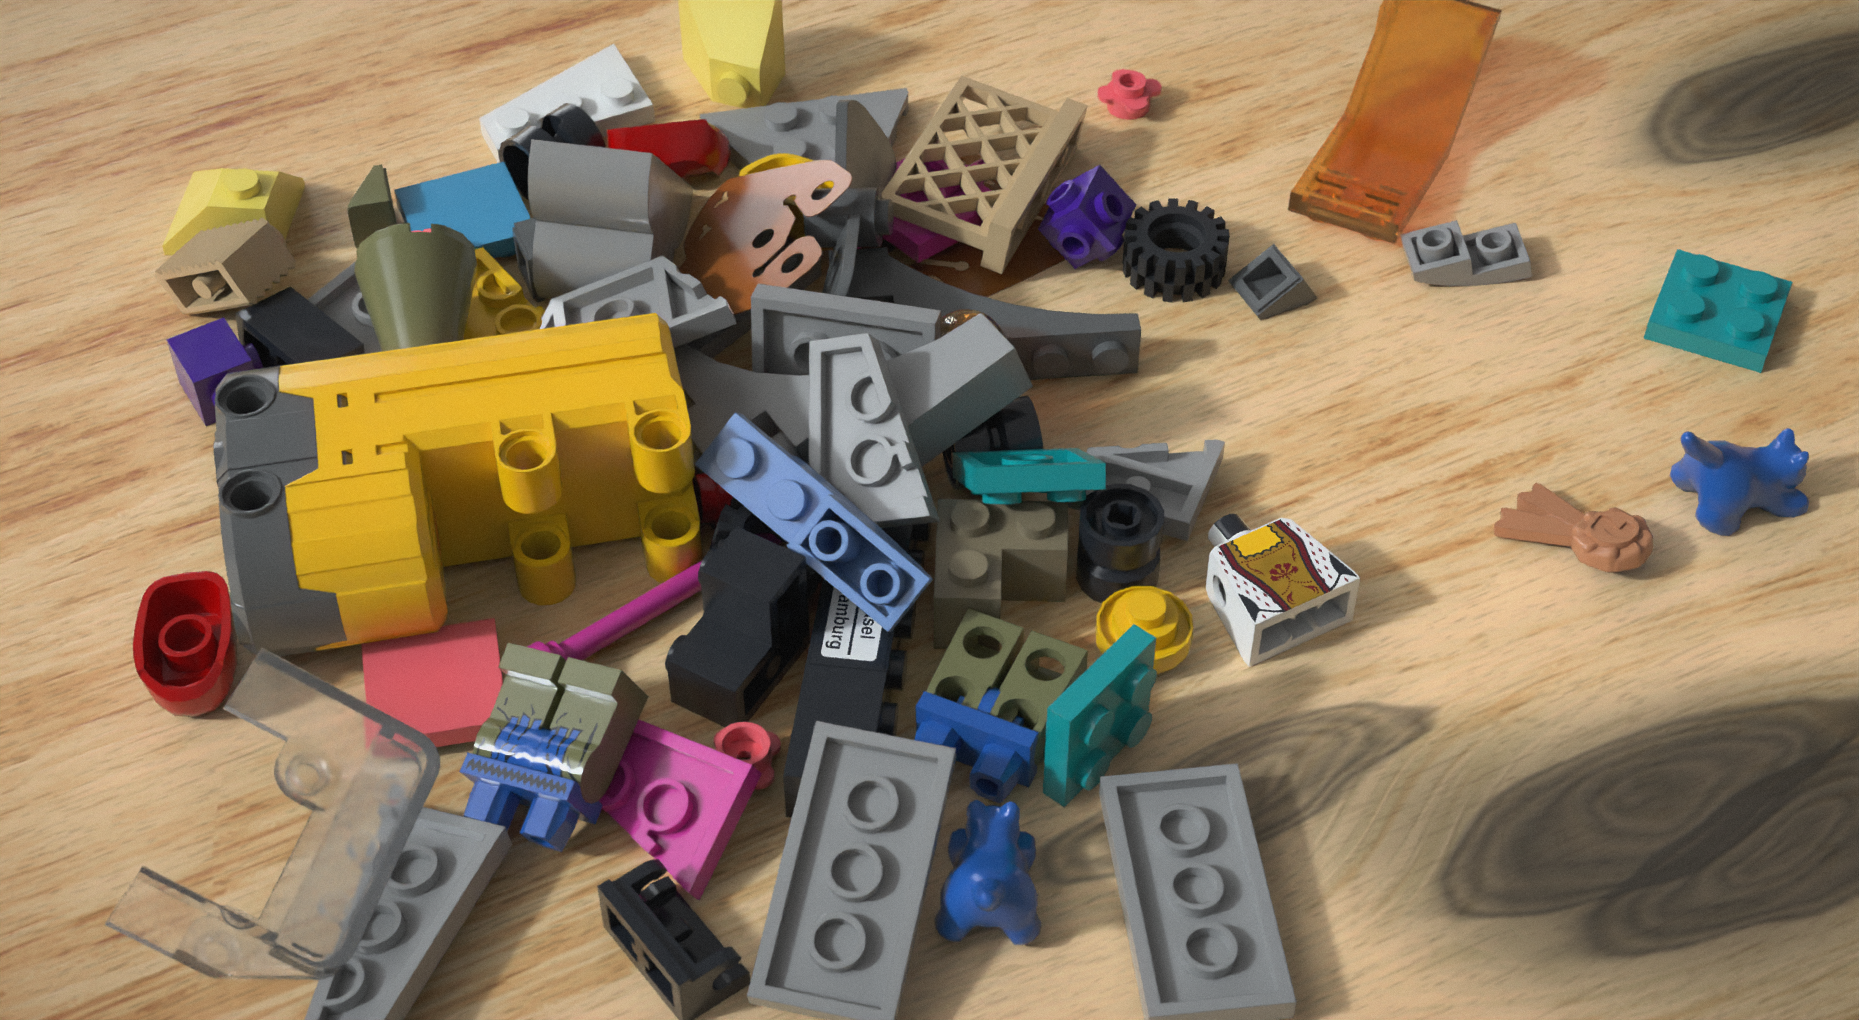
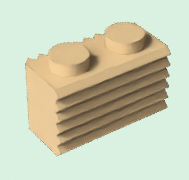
M261 217L259 220L254 219L252 222L247 220L245 223L240 222L238 225L234 223L232 226H220L218 229L214 227L212 230L207 229L205 232L201 230L155 271V277L182 314L195 315L257 304V298L265 297V291L272 290L273 284L280 283V277L288 276V270L295 269V259L287 249L286 240L280 231Z

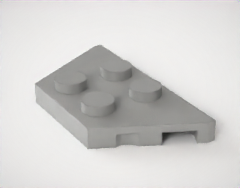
M907 88L847 96L834 95L823 99L791 103L778 102L768 106L700 114V119H706L708 123L726 134L729 138L731 151L729 161L739 170L759 159L778 153L794 154L814 161L832 160L835 162L836 104L839 100H856L860 102L883 130L893 147L897 138V124L901 115L906 116L908 112Z
M660 256L551 299L541 318L542 325L540 329L656 313L668 323L673 348L737 323L726 299L721 296L717 299L712 298L706 293L700 281L690 274L680 273L677 265L664 256Z

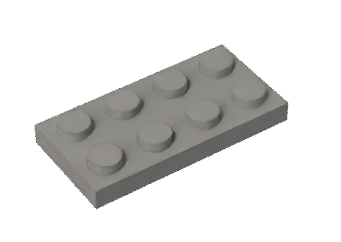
M816 721L747 993L750 1004L825 1020H897L955 767L956 748Z
M1238 763L1101 776L1099 796L1144 1020H1280L1294 1018L1297 1002Z

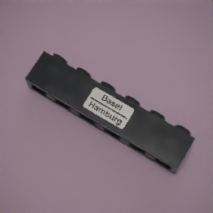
M932 523L881 528L924 569V551L916 550L918 540L929 541ZM823 578L783 773L786 817L792 818L816 721L896 736L899 707L898 703H891L890 698L892 690H904L907 671V651L899 650L901 638L912 639L916 601L892 632H887Z

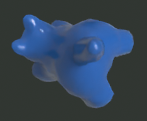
M1789 428L1784 429L1768 446L1758 448L1743 447L1725 440L1705 441L1688 431L1681 435L1680 440L1685 454L1681 460L1671 467L1670 477L1677 488L1685 492L1698 493L1699 504L1695 517L1700 525L1709 532L1720 536L1732 535L1739 530L1741 518L1749 508L1758 507L1779 517L1792 518L1807 512L1810 500L1795 487L1806 476V463L1809 460V453L1807 451L1802 452L1795 444L1793 430Z
M974 800L967 806L966 827L959 828L950 835L948 855L954 869L951 870L941 888V908L935 917V928L940 936L948 941L961 942L976 926L998 927L1003 930L1014 945L1028 944L1034 941L1040 934L1042 925L1036 913L1038 894L1028 874L1036 858L1035 838L1026 831H1020V809L1014 802L1010 801L1000 807L994 805L986 806L981 801Z

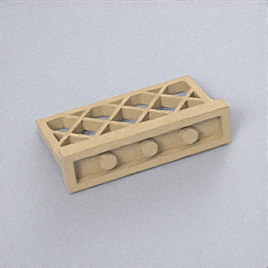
M961 75L883 190L882 199L892 200L894 217L983 250L980 266L1002 274L1075 153L1088 105L1067 98L1060 110L1056 111ZM965 98L987 106L988 109L969 112L963 100ZM1025 120L1042 126V128L1020 131L1015 122ZM999 124L1004 133L985 136L979 127ZM963 129L969 139L949 142L943 132ZM1015 149L1021 158L1001 161L996 151ZM980 154L985 164L965 167L959 157ZM944 160L949 169L928 172L923 163ZM996 179L1002 189L981 192L975 182ZM960 185L966 194L944 198L939 188ZM923 191L929 201L916 203L900 197V194ZM976 211L983 223L981 226H977L958 219L955 214Z

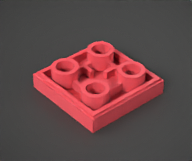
M495 618L445 625L438 632L361 644L369 744L373 758L476 740L477 733L482 724L490 718L504 682L503 672L498 668L501 656Z

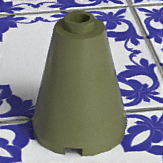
M403 223L378 230L360 243L357 249L354 272L382 351L464 339L477 272V259L474 245L463 233L445 225L432 223L431 232H411L410 223Z

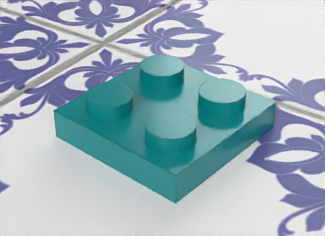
M1677 249L1649 318L1644 339L1761 373L1793 282L1771 276L1762 271H1753L1718 261L1706 255L1693 254Z
M1078 448L953 452V478L971 490V494L981 495L982 502L986 504L1022 502V492L1047 493V500L1054 502H1077L1086 500V490L1106 489V463Z
M1133 624L1047 708L1043 794L1061 806L1065 807L1083 788L1087 791L1095 788L1100 783V777L1105 776L1111 760L1125 746L1129 748L1135 747L1146 735L1153 718L1152 713L1149 712L1151 689L1157 677V671L1153 669L1156 637Z

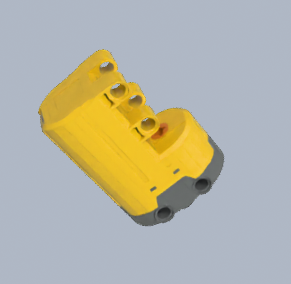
M656 313L227 373L216 388L214 399L216 432L213 451L216 481L219 490L221 536L230 588L231 607L239 643L262 660L438 632L448 617L443 567L513 556L518 589L521 596L528 602L536 605H553L568 598L576 586L571 547L641 537L646 569L649 575L659 583L667 581L703 560L700 517L692 482L695 464L691 424L669 326Z

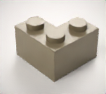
M938 499L937 514L940 522H937L934 649L948 648L968 608L1000 619L1001 600L1065 602L1068 561V502L1022 501L1016 504H986L982 500ZM978 635L979 645L999 650L1000 642L996 638L988 635Z

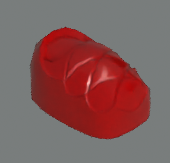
M706 119L606 130L608 148L652 153L682 179H687L688 176L711 172L720 177L728 167L731 155L729 138L722 130L708 123Z
M186 572L165 576L154 581L142 596L137 613L133 638V658L136 671L155 702L174 716L195 717L214 711L225 700L234 680L237 667V634L230 592L224 578L215 572Z

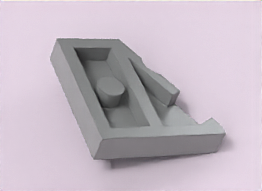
M1217 439L1205 440L1204 450L1195 452L1168 453L1167 443L1142 444L1135 448H1122L1120 446L1089 447L1086 453L1106 463V485L1114 483L1132 484L1146 489L1154 495L1164 509L1163 534L1188 541L1223 460L1225 442ZM1086 490V496L1094 490ZM1083 501L1068 502V508L1080 511Z

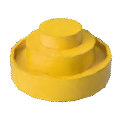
M1131 586L1114 592L1102 602L1096 615L1095 627L1096 645L1102 654L1135 624L1156 637L1153 669L1157 671V674L1174 669L1187 657L1193 640V618L1184 601L1171 592L1153 586Z

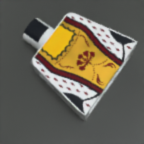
M1228 514L1217 520L1209 530L1208 539L1214 545V548L1209 554L1206 579L1207 595L1248 667L1254 666L1353 620L1360 577L1293 520L1279 518L1251 530L1239 515Z

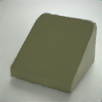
M382 164L372 167L348 205L347 212L356 249H358L362 241L374 232L397 224L386 168H383Z

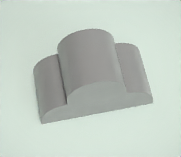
M531 139L528 166V197L531 213L536 220L533 242V279L538 296L553 299L660 256H664L673 263L675 248L680 246L687 228L693 187L652 153Z

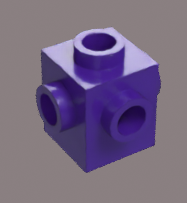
M1098 165L1072 180L1063 182L1050 194L1046 201L1049 208L1038 230L1046 237L1052 247L1058 250L1076 269L1096 258L1099 261H1104L1120 249L1124 243L1123 232L1126 228V222L1132 216L1136 204L1101 165Z

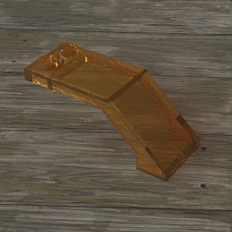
M1383 0L1379 7L1373 38L1345 112L1292 189L1288 211L1307 216L1319 223H1330L1361 233L1370 239L1384 240L1395 244L1449 157L1498 26L1502 10L1468 0Z

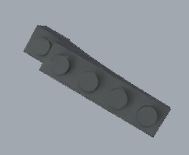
M887 247L856 250L854 272L846 297L941 310L940 338L982 313L1016 349L1030 380L1138 373L1141 326L1138 313L1090 314L1051 311L1010 304L972 294L937 281L889 256ZM833 250L829 251V264Z

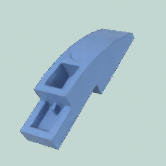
M736 412L733 414L695 463L698 468L787 541V548L805 556L806 563L887 632H892L933 580L907 552L848 498L801 458L788 453L742 414Z

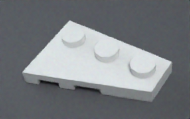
M614 44L479 118L482 136L497 163L501 162L499 149L502 142L529 125L536 126L539 119L565 103L575 104L583 109L593 119L603 137L607 136L606 130L642 126L655 122L652 102Z

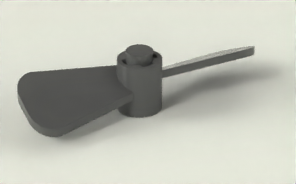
M839 100L836 104L835 162L850 172L852 176L851 185L822 213L812 217L804 216L805 236H813L821 248H833L822 293L839 296L847 295L854 272L857 247H880L883 235H892L894 224L892 200L882 199V192L896 171L895 154L883 130L868 110L856 100ZM816 188L812 194V199L820 200L831 192L832 188Z

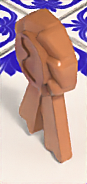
M1535 483L1532 486V491L1517 494V510L1507 507L1501 508L1500 520L1494 524V535L1497 537L1569 546L1581 563L1605 572H1620L1639 568L1653 552V535L1644 517L1639 515L1632 516L1617 507L1610 508L1607 511H1588L1586 514H1583L1539 483Z

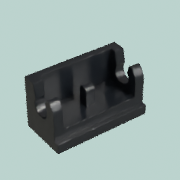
M291 286L235 313L240 343L242 346L252 343L260 357L263 368L365 354L364 344Z
M659 859L649 860L616 880L611 881L608 879L597 886L603 926L678 1020H694L750 984V973L742 963L738 964L741 956L733 947L725 948L679 894L675 883L670 877L666 876L659 879L667 872V868ZM657 880V881L651 883L647 888H645L644 890H642V889L644 888V886H646L648 883H650L651 881Z

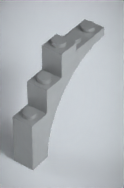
M982 313L933 342L893 359L886 360L921 467L1033 387L1016 349ZM686 344L674 348L691 424L694 464L736 412L744 415L788 453L801 458L809 465V375L756 373L717 362ZM695 465V469L699 474L704 473Z

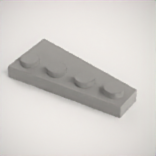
M385 798L378 817L382 824V829L376 845H368L360 866V871L364 878L354 904H346L338 926L342 939L335 958L326 960L304 1020H404L511 848L512 842L506 828L480 820Z

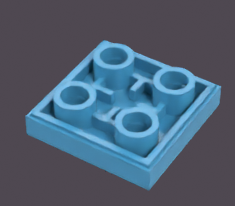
M504 161L394 190L399 211L404 222L410 223L411 231H423L431 228V223L445 225L463 233L474 245V249L483 247L493 258L510 257L516 254L512 231L514 223L531 219Z

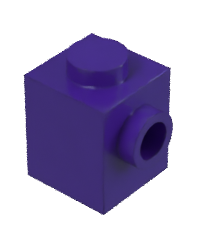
M224 317L166 339L178 381L205 426L216 423L214 400L216 388L225 375L232 372L263 368L260 357L252 343L242 346Z

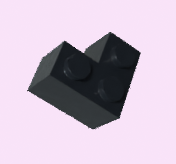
M736 527L719 548L713 547L702 560L698 572V581L701 584L703 616L687 635H680L673 642L665 660L671 702L723 727L737 722H749L810 644L806 557Z

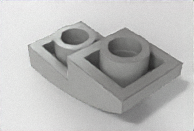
M1456 220L1400 234L1401 243L1414 281L1444 286H1478L1532 277L1531 261L1516 222L1462 235Z

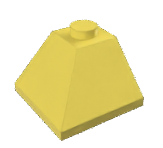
M678 0L683 59L711 101L740 108L766 106L786 74L782 0Z
M220 168L193 172L163 243L164 254L174 255L201 230L205 232L207 229L212 230L214 227L218 229L220 226H232L234 223L238 225L240 222L245 223L247 220L252 222L254 219L259 220L261 217L279 230L286 239L305 188L304 179L279 171H262L246 168Z

